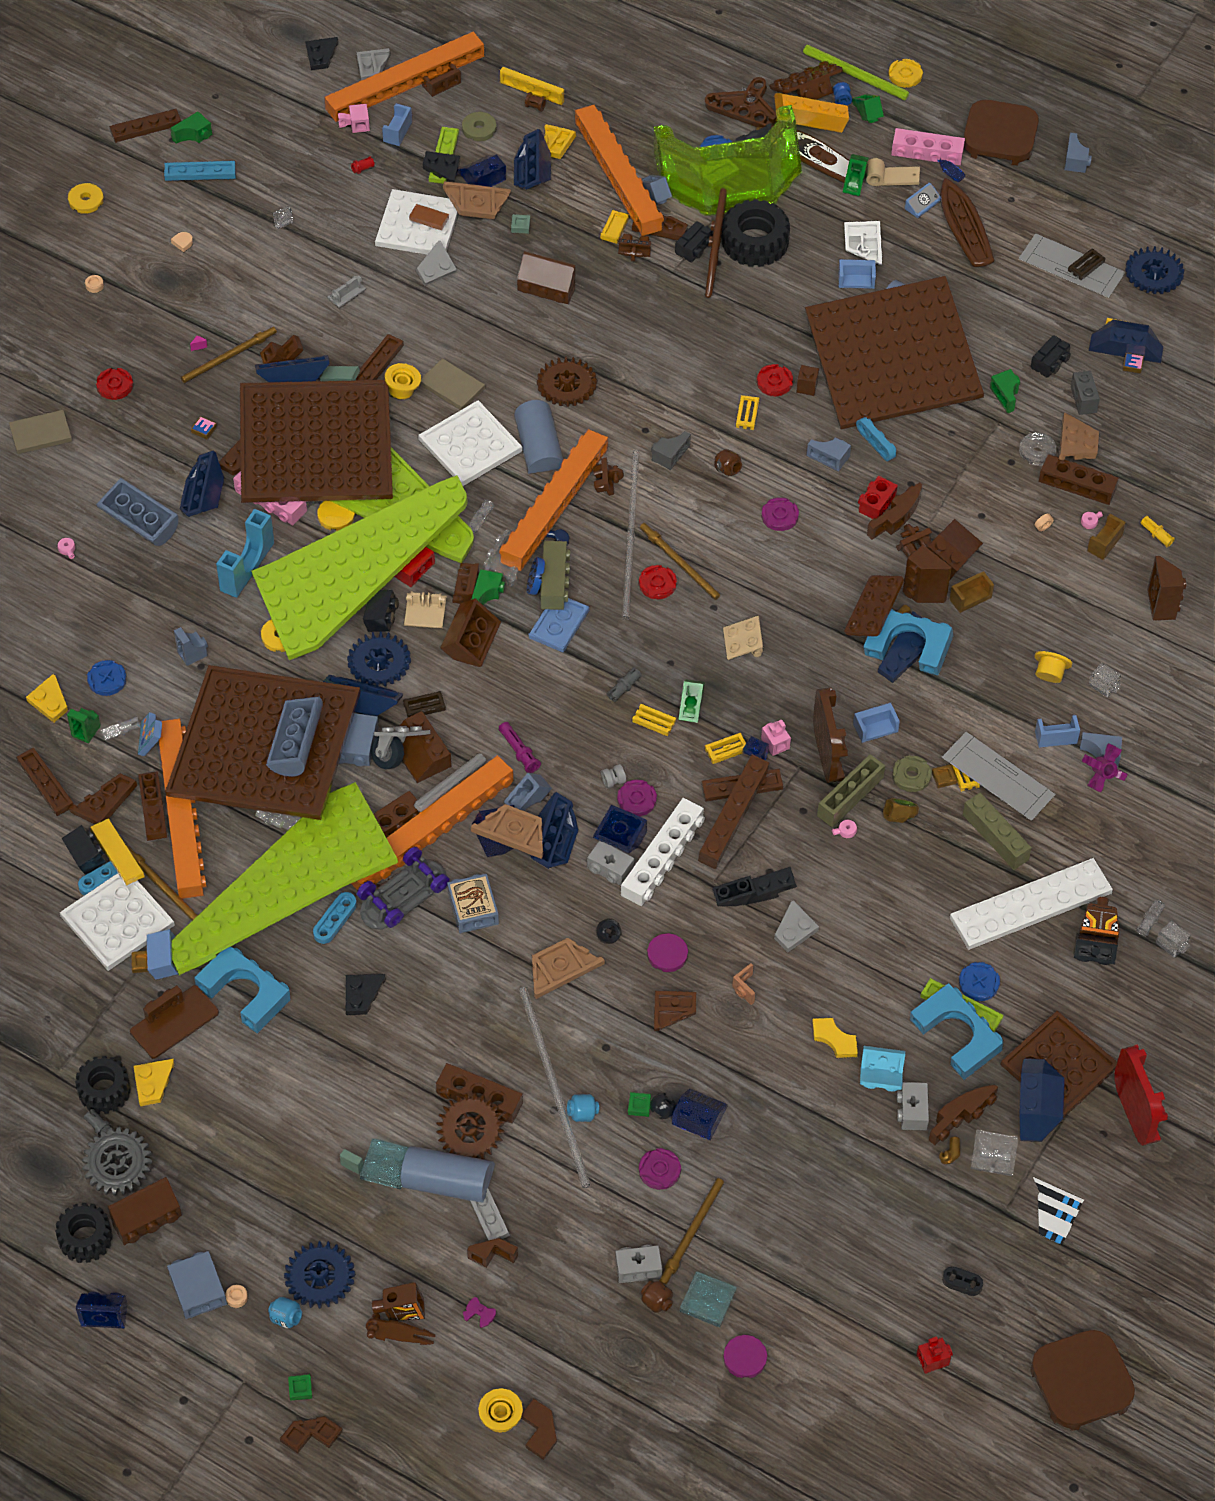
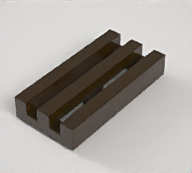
M1092 248L1068 267V271L1070 273L1074 272L1073 275L1075 277L1078 275V279L1083 280L1102 265L1106 258Z
M441 691L403 700L407 718L421 711L424 715L446 710Z

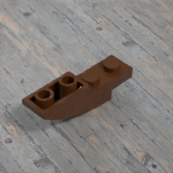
M919 482L915 486H910L903 494L895 496L891 501V509H887L883 515L869 522L867 536L871 540L885 531L890 535L894 534L910 519L918 506L922 484Z
M158 771L138 774L147 841L167 838Z
M989 1085L971 1090L945 1105L938 1111L936 1119L938 1124L930 1131L929 1141L933 1145H936L940 1140L943 1142L949 1136L950 1130L953 1127L958 1128L963 1120L969 1124L973 1119H979L984 1112L983 1109L987 1105H993L997 1100L998 1086Z

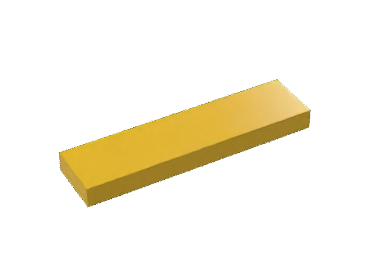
M505 67L501 68L500 83L526 93L532 92L533 95L539 97L545 96L546 100L559 105L564 103L563 88Z
M109 819L90 827L126 886L144 877L142 869Z

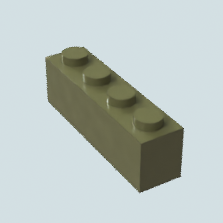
M544 541L543 559L545 561V569L542 574L541 609L564 610V602H568V591L565 588H569V577H566V574H569L570 563H566V561H570V549H567V541Z
M870 754L818 804L817 816L829 826H835L884 778L885 765Z
M981 793L965 802L963 816L1013 870L1029 861L1032 847Z

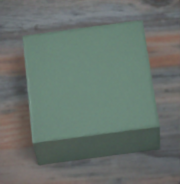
M513 214L511 232L529 234L530 215Z
M345 1149L340 1154L341 1165L360 1174L363 1169L362 1158Z

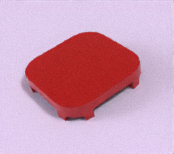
M1137 1044L1121 1049L1114 1078L1119 1099L1138 1142L1144 1146L1161 1140L1157 1128L1159 1122L1168 1119V1114L1162 1105V1101L1165 1100L1163 1091L1154 1093L1143 1065L1147 1054L1144 1049L1139 1050Z

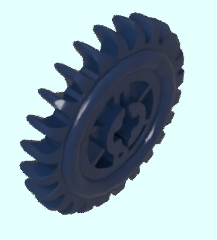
M1148 246L1145 253L1142 248H1140L1139 254L1137 251H1134L1133 256H1129L1125 268L1126 276L1130 278V283H1134V287H1140L1139 290H1146V293L1152 291L1153 294L1157 292L1163 294L1164 291L1168 293L1171 289H1176V286H1179L1184 278L1185 270L1183 269V263L1180 264V258L1175 260V253L1169 257L1170 250L1163 254V247L1157 252L1156 246H1154L1152 252Z
M381 631L378 638H376L374 632H372L371 639L365 634V642L358 638L359 646L353 643V650L349 649V655L347 656L348 668H350V673L355 675V679H361V683L368 682V685H373L374 683L376 687H379L380 684L387 686L388 682L394 684V680H401V676H405L406 671L410 668L411 653L408 650L407 644L403 646V639L397 643V635L391 640L389 632L385 638H383ZM393 657V663L388 661V659Z
M319 1240L317 1248L310 1242L309 1250L302 1245V1254L295 1250L294 1255L296 1259L289 1257V1263L292 1266L285 1265L286 1271L289 1272L284 1273V1278L287 1279L285 1286L291 1287L288 1289V1293L295 1294L294 1300L301 1299V1305L309 1302L310 1308L317 1304L320 1309L324 1303L327 1307H330L331 1301L338 1304V1297L344 1299V1292L348 1293L351 1291L348 1285L354 1284V1279H352L356 1275L355 1271L352 1270L354 1263L348 1264L351 1261V1256L344 1257L345 1249L338 1253V1244L333 1249H330L329 1241L325 1247H322V1243ZM328 1265H331L334 1270H329ZM329 1280H334L332 1284L328 1286L327 1283L329 1282ZM305 1281H311V1287ZM315 1286H318V1287L325 1286V1288H323V1289H315Z

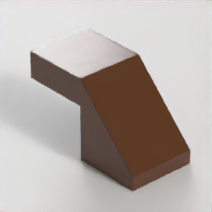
M293 335L282 346L270 342L260 352L263 364L294 360L304 349L299 336Z
M500 1238L470 1245L467 1249L468 1259L487 1268L495 1254L514 1263L518 1257V1247Z

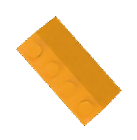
M775 93L774 95L777 121L842 133L849 120L848 106L781 93Z

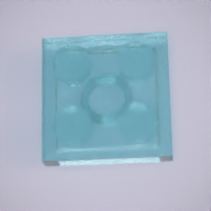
M372 1139L360 1173V1179L401 1189L402 1164L409 1147Z
M696 1271L681 1304L680 1312L720 1328L737 1287Z

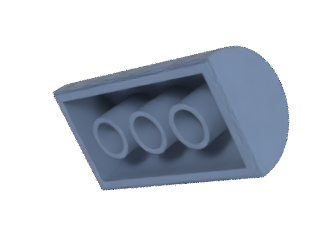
M531 400L521 404L515 410L514 417L528 474L560 469L563 456L550 405L542 400Z
M122 478L96 504L99 509L156 546L165 544L172 537L178 525L179 518L176 513Z
M320 697L285 701L266 764L275 773L284 776H298L304 772L323 707V701Z
M410 1146L402 1164L401 1185L403 1188L484 1203L495 1163L493 1161Z

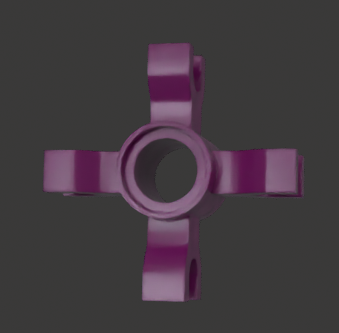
M1108 743L1104 757L1099 756L1094 759L1086 754L1084 755L1082 762L1091 766L1095 772L1094 777L1087 786L1102 792L1106 779L1116 777L1125 781L1128 774L1119 770L1114 763L1122 749Z

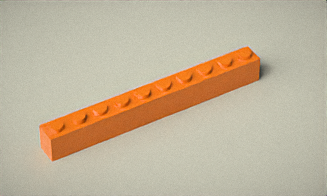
M471 32L325 96V109L334 121L337 122L339 120L338 113L350 114V105L367 104V108L421 85L424 81L422 78L424 76L431 80L447 72L450 69L449 64L451 63L456 68H459L484 57V44L474 32Z
M595 105L575 110V123L641 235L644 236L661 231L662 222H664L661 212H658L655 201H652L649 191L643 187L641 178L637 177L634 166L631 167L628 156L623 153L622 146L616 142L614 133L610 132L608 123L604 122L601 111H598Z
M589 429L585 435H581L577 446L573 447L569 457L563 460L559 471H555L551 482L545 485L543 493L537 496L533 507H529L525 518L519 521L515 532L512 531L507 543L501 546L499 554H501L502 564L519 571L524 568L591 474L593 466H596L606 453L608 437Z
M180 719L162 721L159 746L165 790L186 732V727L181 726ZM166 796L179 897L184 899L204 896L203 888L206 887L205 875L201 876L204 864L203 858L199 859L198 854L202 853L201 842L196 841V837H199L200 833L199 826L194 825V820H198L196 808H192V803H195V801Z
M498 755L387 837L399 863L351 884L358 890L367 881H372L376 885L382 879L388 878L395 869L405 865L403 857L408 850L418 847L422 851L427 845L433 844L443 833L449 832L455 824L464 821L471 812L481 808L487 800L493 799L503 788L509 787L513 782V769Z

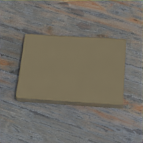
M443 358L421 378L420 383L421 386L459 410L466 408L485 389V384Z
M64 410L9 422L17 454L72 442Z

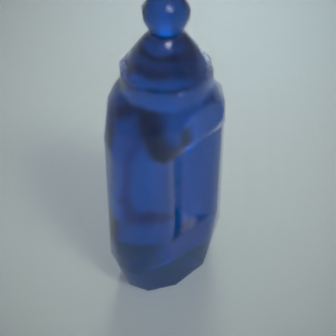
M941 158L940 160L937 159L943 172L954 181L960 182L964 179V172L952 162L941 160Z

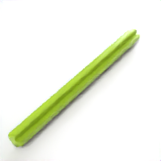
M806 45L803 49L804 54L821 62L828 61L829 63L836 64L842 67V72L902 100H906L909 96L907 90L810 45Z

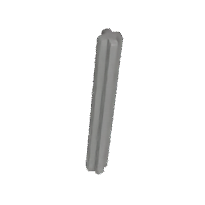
M481 753L477 754L418 799L414 807L419 812H422L482 766L486 758Z

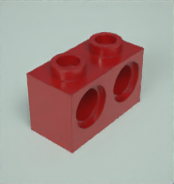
M880 476L874 482L871 481L867 492L861 494L858 500L859 513L871 519H877L883 515L891 505L892 499L897 496L898 485Z

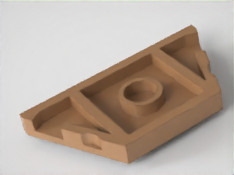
M447 181L443 183L444 191L458 214L462 216L495 219L511 192V189Z
M1064 413L1061 427L1059 460H1064L1066 456H1073L1074 460L1082 458L1095 459L1098 453L1099 431Z
M504 804L496 812L485 816L484 821L479 824L474 823L471 826V832L535 857L541 859L543 857L541 817Z
M569 938L532 955L534 997L537 999L604 965L605 960L602 957L598 958L592 955L588 949L578 946L576 942Z

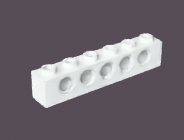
M682 798L622 883L621 896L640 906L646 900L649 901L651 899L656 885L660 886L665 872H669L672 869L675 858L681 856L686 842H690L696 828L702 826L705 817H703L704 808Z

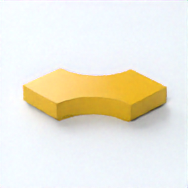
M816 1018L812 1020L815 1041L829 1045L833 1049L836 1058L857 1057L856 1035L842 1032L835 1025L833 1018Z

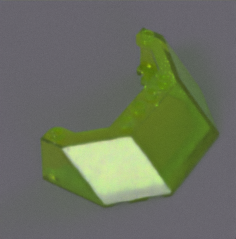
M792 105L782 106L777 109V123L765 137L694 148L676 139L669 126H655L654 156L659 176L666 177L672 197L678 199L679 203L689 208L693 207L699 210L705 216L716 214L721 188L727 190L725 213L730 208H734V205L737 203L742 204L745 200H766L770 204H776L781 194L785 193L792 185V181L796 176L798 177L802 173L796 120Z

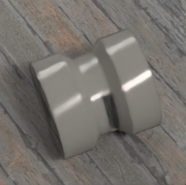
M621 764L615 765L610 770L607 768L601 770L602 781L607 789L612 788L617 783H626V775Z

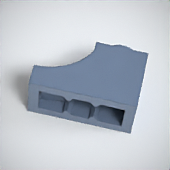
M1070 133L1065 170L1085 173L1086 167L1091 164L1092 156L1088 155L1089 148L1084 147L1078 141L1077 133Z
M649 175L641 179L643 187L649 191L651 200H654L657 205L667 202V199L672 197L665 176Z
M837 438L828 442H818L811 439L807 446L808 457L836 471H839L850 457L851 445Z
M181 627L174 630L177 652L186 666L207 656L206 648L208 644L204 637L200 638L197 632L185 633Z
M1083 732L1080 750L1087 751L1096 758L1099 756L1104 757L1108 743L1121 749L1122 737ZM1121 753L1114 762L1117 767L1119 766Z
M527 773L504 800V803L525 811L531 805L540 803L552 788L541 775Z

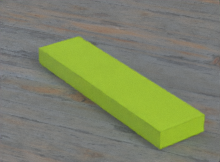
M442 127L435 152L454 155L459 129ZM430 172L429 182L443 184L444 181H447L444 177L440 179Z
M930 978L920 997L927 1000L945 985ZM962 994V998L974 1006L976 1014L980 1018L984 1017L989 1023V1028L995 1032L1004 1015Z

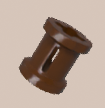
M529 92L525 99V107H534L542 112L546 105V97H539Z

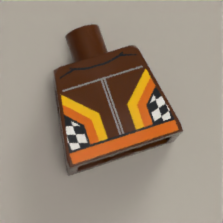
M1098 897L1096 904H1088L1079 933L1116 938L1118 941L1119 923L1117 908L1108 906L1109 900L1106 897Z
M416 1282L383 1289V1299L372 1300L373 1313L385 1312L389 1320L425 1319L424 1298Z

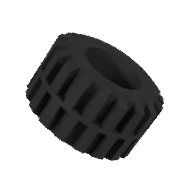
M102 1056L101 1059L93 1057L91 1062L87 1060L85 1062L86 1066L81 1065L79 1068L80 1073L76 1074L75 1084L79 1099L84 1107L87 1106V1110L94 1109L97 1114H100L101 1111H104V1114H109L110 1110L115 1112L118 1106L122 1108L125 1105L124 1101H128L131 1087L127 1069L121 1061L118 1060L116 1062L114 1057L107 1059V1056ZM101 1080H111L114 1082L111 1087L105 1090L92 1088Z
M82 1203V1206L75 1204L71 1210L69 1207L65 1209L66 1214L61 1213L59 1216L60 1221L56 1222L57 1229L55 1230L62 1253L65 1256L68 1255V1259L72 1261L76 1258L77 1263H82V1260L90 1263V1259L94 1258L96 1261L100 1259V1254L104 1256L107 1253L106 1248L111 1246L110 1241L113 1235L108 1216L103 1212V1209L100 1207L97 1209L96 1205L92 1203L90 1206H87V1203ZM92 1227L96 1229L93 1235L86 1239H76L73 1237V1234L79 1228Z

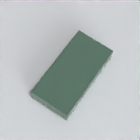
M327 366L320 377V381L356 380L360 369L358 366Z

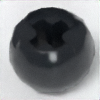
M607 918L598 923L596 935L604 944H612L619 940L621 927L616 920ZM610 929L611 934H608L606 930Z
M658 1093L650 1102V1110L652 1112L655 1111L661 1116L660 1119H668L676 1111L675 1101H671L666 1097V1093Z

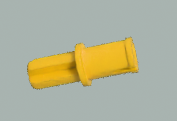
M1145 516L1140 522L1152 533V537H1156L1166 548L1174 542L1175 538L1167 533L1162 525L1158 526L1148 516Z

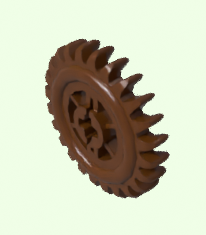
M565 356L564 362H561L558 357L557 364L551 359V367L545 363V370L541 368L540 373H538V391L541 392L542 397H546L547 401L552 400V404L559 403V406L565 404L566 407H569L570 404L576 406L577 402L582 404L583 400H589V396H592L594 390H596V373L593 372L592 367L588 369L587 362L582 366L581 359H579L578 363H575V358L573 357L571 362H568L567 356Z
M465 1093L464 1100L457 1095V1103L449 1100L451 1108L443 1106L446 1114H438L443 1119V1122H436L438 1126L442 1127L436 1133L443 1135L438 1141L440 1143L446 1142L442 1149L448 1150L451 1148L449 1153H457V1155L473 1158L480 1156L484 1160L486 1152L492 1155L491 1148L498 1149L495 1142L503 1141L499 1137V1134L505 1133V1130L500 1128L505 1122L499 1120L503 1113H496L499 1108L498 1105L491 1107L492 1099L485 1103V1095H482L479 1100L476 1093H473L472 1099ZM474 1112L479 1114L475 1118L467 1116V1113ZM464 1115L465 1118H463L460 1122H458V1120L461 1118V1116ZM481 1117H483L486 1125H480L478 1122ZM470 1123H471V1124H473L474 1126H476L477 1128H475V1127H474V1128H471L470 1131H469V1130H467V1129L464 1128V1127L470 1126ZM456 1130H460L463 1133L460 1139ZM480 1133H484L483 1137L480 1140H477L476 1136H478ZM467 1136L473 1138L475 1143H466L463 1140Z

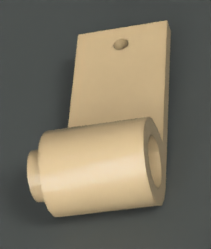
M873 158L868 161L866 181L869 185H919L920 167L885 168V164L881 159Z

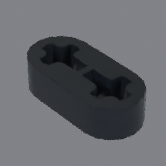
M953 1266L946 1268L943 1273V1284L950 1289L970 1296H976L982 1291L983 1279L975 1273ZM952 1274L956 1275L953 1281L949 1280ZM972 1281L976 1282V1286L974 1288L970 1287Z

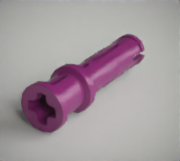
M509 722L502 723L498 730L515 751L516 759L522 762L526 773L537 771L541 766V762L533 756L531 748L523 744Z

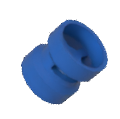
M840 82L834 85L833 93L836 104L846 106L851 104L852 96L849 84Z

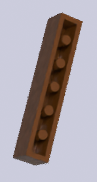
M753 754L751 755L699 852V862L717 869L768 773L769 762Z

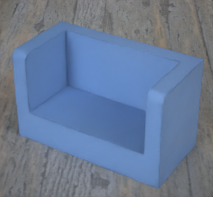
M397 103L394 105V117L389 126L384 125L382 128L383 142L400 146L412 123L411 107Z
M839 260V288H875V260Z
M891 703L854 713L853 725L862 743L897 733L899 730L900 721Z
M1072 715L1070 724L1043 726L1042 719H1037L1035 734L1039 748L1077 744L1080 734L1077 716Z
M170 929L147 935L148 971L155 979L178 974L176 967L172 963L171 941L176 936Z

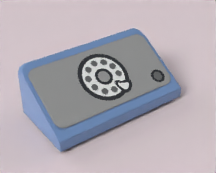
M928 183L906 200L905 209L916 218H919L940 202L941 197L933 185Z

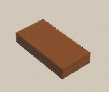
M419 204L415 205L409 215V220L441 231L449 219V214Z

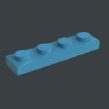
M235 161L165 163L164 177L165 181L235 179L236 164Z

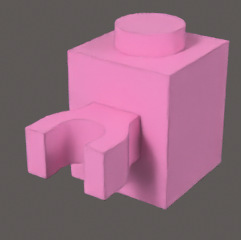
M367 104L350 105V114L338 113L339 128L351 125L352 133L370 131Z
M783 720L768 723L762 728L761 739L772 756L790 749L791 737L785 730L786 725Z

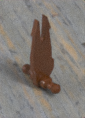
M373 1313L372 1318L367 1320V1337L370 1339L375 1337L383 1341L387 1338L401 1342L420 1343V1345L434 1344V1341L414 1335L435 1337L434 1333L424 1328L422 1330L395 1320H382L379 1313Z

